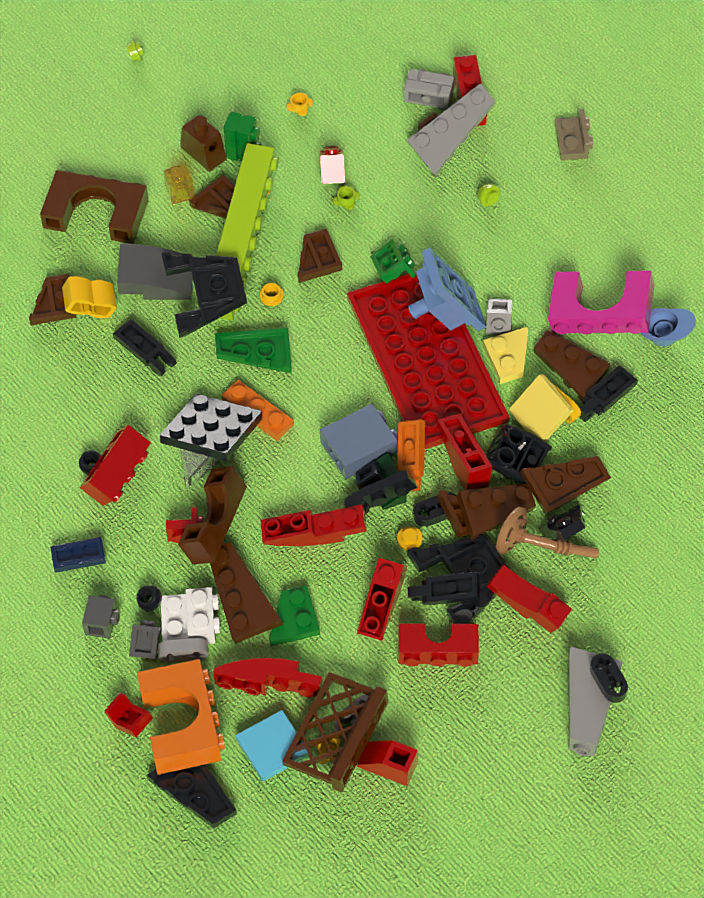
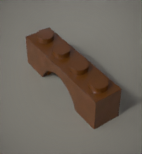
M233 466L211 469L204 485L208 505L206 519L204 523L186 525L178 545L193 565L215 562L247 486Z

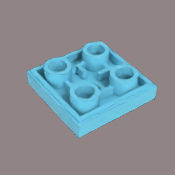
M281 710L235 735V738L258 776L264 782L289 768L282 764V760L297 732ZM304 749L296 752L292 760L300 762L309 757L307 750Z

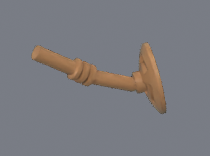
M521 506L515 508L509 514L501 527L496 543L497 552L502 555L511 551L517 543L521 544L523 542L553 550L555 554L559 553L560 555L569 556L574 554L597 558L599 555L598 548L572 544L570 540H552L528 533V530L525 529L527 510Z

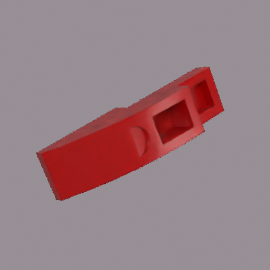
M357 505L312 514L310 510L262 519V542L264 545L311 546L345 541L344 536L367 532L365 509L363 505Z
M254 658L239 660L215 667L213 671L214 682L219 687L226 690L233 688L243 690L245 693L254 696L258 694L266 695L270 686L280 692L288 690L310 698L316 697L323 685L322 676L300 672L299 661L287 659Z

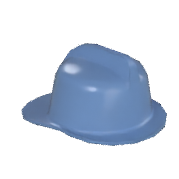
M686 309L651 310L649 333H641V335L651 340L655 345L669 346L692 332L695 327L696 318L692 312Z

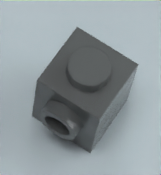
M89 595L82 621L84 634L110 639L113 627L118 625L120 619V610H117L115 599L105 595Z

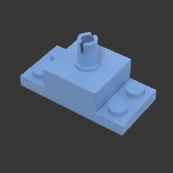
M431 248L422 252L425 261L422 263L423 268L416 271L424 298L408 305L413 318L417 319L430 312L449 330H453L464 323L468 326L472 325L477 331L486 328L474 288Z

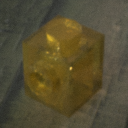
M186 164L163 170L165 187L173 205L188 201L195 196L193 180Z

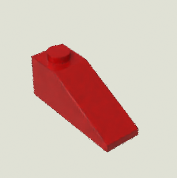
M461 414L438 419L439 431L455 475L463 489L470 490L489 487L492 465Z

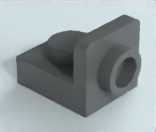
M140 620V625H133L129 656L157 659L159 635L162 633V628L156 627V622Z

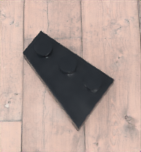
M206 765L158 775L157 771L154 770L147 775V780L213 829L237 815L235 807Z

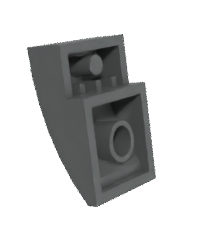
M120 244L117 277L119 294H143L144 300H192V272L166 276L162 253L169 252L171 255L182 256V253L147 245Z

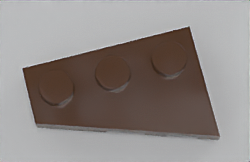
M548 330L534 346V353L564 380L563 383L569 389L572 388L578 394V398L582 402L586 397V393L602 380L610 368V363Z

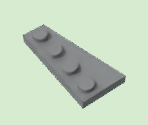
M480 83L407 140L435 177L440 173L443 165L453 157L460 144L466 141L469 137L468 134L473 128L479 125L496 104L495 100Z

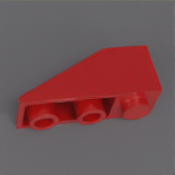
M378 558L358 627V634L383 640L403 585L407 565Z

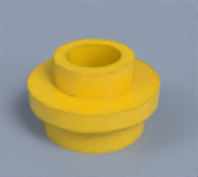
M275 283L264 285L260 291V300L267 306H276L284 298L283 290Z

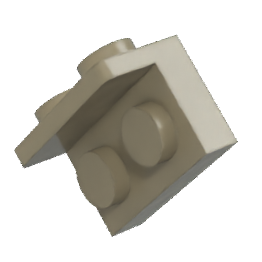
M579 109L578 117L556 118L555 130L560 160L587 159L589 149H593V137L588 135L590 120L589 117H585L584 109Z

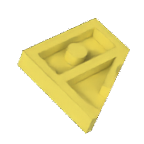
M527 327L483 340V347L500 384L523 377L528 338Z

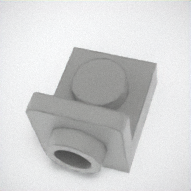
M488 298L487 334L501 335L511 332L513 300Z

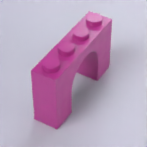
M627 271L622 298L613 307L601 311L589 310L580 305L583 284L579 272H555L548 315L552 333H649L655 287L652 272Z

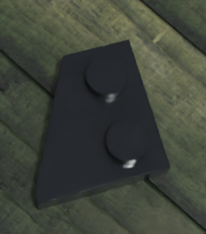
M578 504L560 516L557 514L546 519V524L539 527L542 536L564 541L585 529L584 512L581 505Z

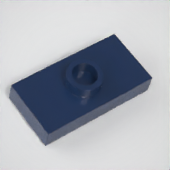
M101 537L50 546L55 573L106 563Z

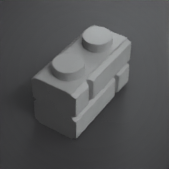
M409 69L404 86V102L448 109L454 92L455 77L449 76L446 73L436 74L427 72L424 69Z

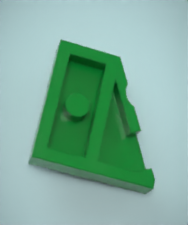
M307 585L281 591L276 613L284 625L272 629L270 645L276 646L320 635V629Z

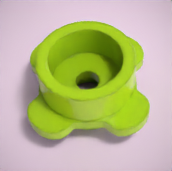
M350 186L340 187L337 191V196L333 198V204L336 206L341 205L347 210H352L355 201L360 198V194Z

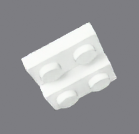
M212 587L186 589V594L162 596V642L201 638L207 640L208 644L216 643L215 634L220 633L219 617L214 618V610H219L218 594L213 595Z

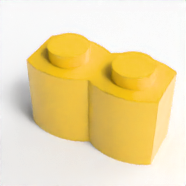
M81 276L68 277L62 287L65 311L71 314H88L96 318H110L117 308L114 287L110 282L100 279L90 281Z

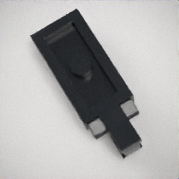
M620 365L617 366L586 393V397L582 402L584 405L580 407L581 416L579 418L586 422L595 413L598 416L605 413L637 385L638 380Z
M477 572L426 577V580L422 581L421 586L408 587V598L412 601H422L423 605L480 600L479 574Z

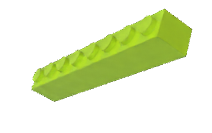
M248 143L216 256L237 257L244 290L247 284L245 274L246 271L251 270L252 257L250 255L257 247L258 237H256L257 230L261 231L263 217H261L262 211H266L268 206L267 192L271 191L273 187L272 173L277 171L279 158L275 157V149L273 147ZM240 307L220 318L233 320L235 312H239Z

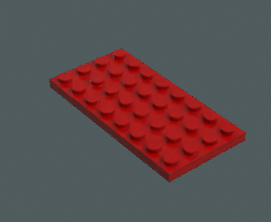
M406 274L391 280L387 284L380 282L347 293L349 304L401 420L421 419L425 421V449L444 444L437 425V420L460 413L472 434L509 423V415L465 323L453 330H449L430 312L417 319L411 315L408 305L424 298L417 276L412 278L410 274Z

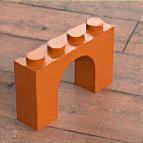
M200 659L137 672L144 709L170 703H184L198 711L197 718L187 728L177 732L150 737L157 775L222 761L220 750L225 749L222 733L216 734L215 728L220 727L217 711H211L210 706H215L212 690L207 691L206 685L210 684L208 670L202 669Z

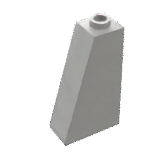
M571 647L568 658L569 749L581 756L590 755L595 757L611 702L604 697L590 672L591 660L597 654ZM614 659L621 671L623 661ZM598 663L597 669L602 668L607 675L608 665L603 666L601 663ZM610 681V682H611V689H610V691L615 690L616 687L614 686V684L612 683V681Z

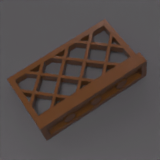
M329 672L284 756L282 764L332 785V789L343 792L388 704L387 690L378 686L376 689H372ZM332 682L342 685L345 692L330 697L328 689ZM359 693L369 696L366 703L354 706L351 696ZM348 698L351 708L337 713L333 703ZM330 704L333 714L319 719L316 713L318 708ZM354 713L356 718L355 724L343 729L339 718ZM336 720L340 730L325 735L321 725ZM318 726L322 737L307 742L305 738L306 731ZM342 736L345 742L343 747L331 751L328 741ZM325 743L328 753L313 758L310 747ZM304 749L307 750L309 760L301 763L292 760L296 752ZM331 759L333 767L329 774L318 771L317 763Z

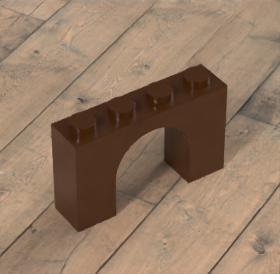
M56 170L40 213L44 229L66 232L72 213L79 204L91 199H101L115 207L109 223L111 240L134 244L149 200L146 185Z

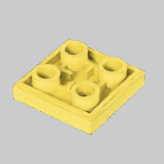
M542 374L532 382L509 408V411L527 432L532 433L544 442L550 438L574 411L547 377Z

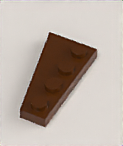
M231 542L223 544L215 562L210 563L232 640L238 643L284 625Z

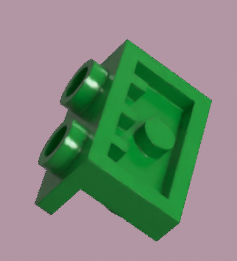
M393 239L370 256L381 279L386 284L398 278L404 270L412 278L417 276L413 269L416 264L411 259L410 253L403 244L398 246Z

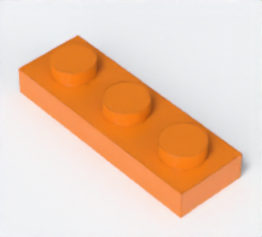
M237 380L221 395L222 401L262 411V420L257 427L276 441L294 426L293 419L240 380Z

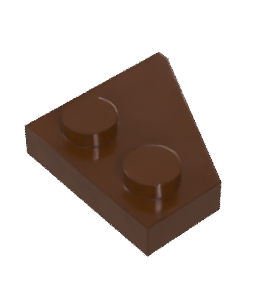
M222 175L190 199L189 204L194 209L227 218L235 185L225 175Z

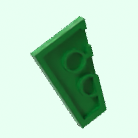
M288 328L215 333L217 359L292 374Z

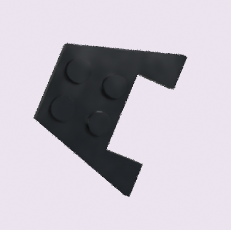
M169 252L162 253L166 276L192 272L200 308L175 314L179 338L247 304L237 257L206 255V258L192 257V254L177 256L171 255Z
M487 535L478 536L473 540L465 538L454 540V543L439 545L437 543L429 545V548L417 550V547L407 550V556L418 572L443 561L451 574L477 572L479 574L480 600L464 601L449 608L447 616L453 624H470L497 596L486 587L502 565L508 567Z

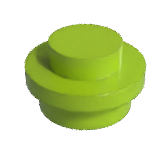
M133 39L126 47L132 61L138 60L140 62L142 61L141 56L145 53L140 42L135 43Z
M485 184L478 191L479 201L485 207L495 204L500 196V189L494 184Z

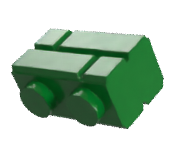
M235 112L229 113L224 125L227 159L240 160L242 162L247 143L261 145V142H258L260 128L256 126L255 117L249 115L242 116V114Z

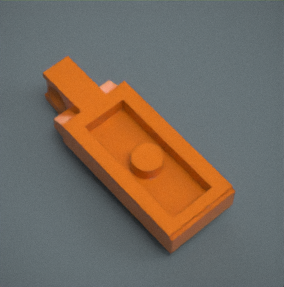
M421 419L401 421L398 423L397 471L406 470L415 479L418 487L411 491H420L421 477L424 475L425 421Z

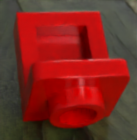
M192 507V519L166 520L168 542L179 543L186 525L203 523V516H198L197 507Z
M119 693L105 709V714L116 729L135 738L153 719L149 711L132 704L123 693Z

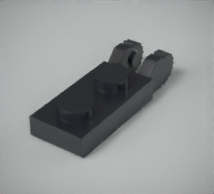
M132 319L113 333V338L142 363L149 366L160 377L165 374V370L155 360L160 356L162 361L171 368L177 363L175 358L164 349L160 342Z
M402 470L352 493L345 499L344 505L346 508L363 505L365 514H367L371 507L384 505L388 500L397 496L407 495L411 490L418 487L415 479L406 470Z

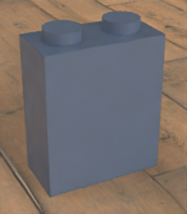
M373 404L320 429V443L345 480L356 475V472L381 456L389 453L391 457L398 453V435L396 431L387 426L384 414L380 410L377 411Z

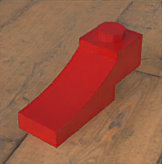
M502 565L486 586L525 619L531 617L549 633L559 629L572 610L555 594L545 592L532 585L505 565Z

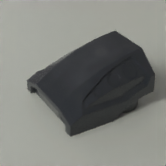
M506 423L493 439L486 457L492 465V469L515 480L519 484H527L520 470L530 467H541L544 458L552 446L532 433L522 431L520 428L512 427Z

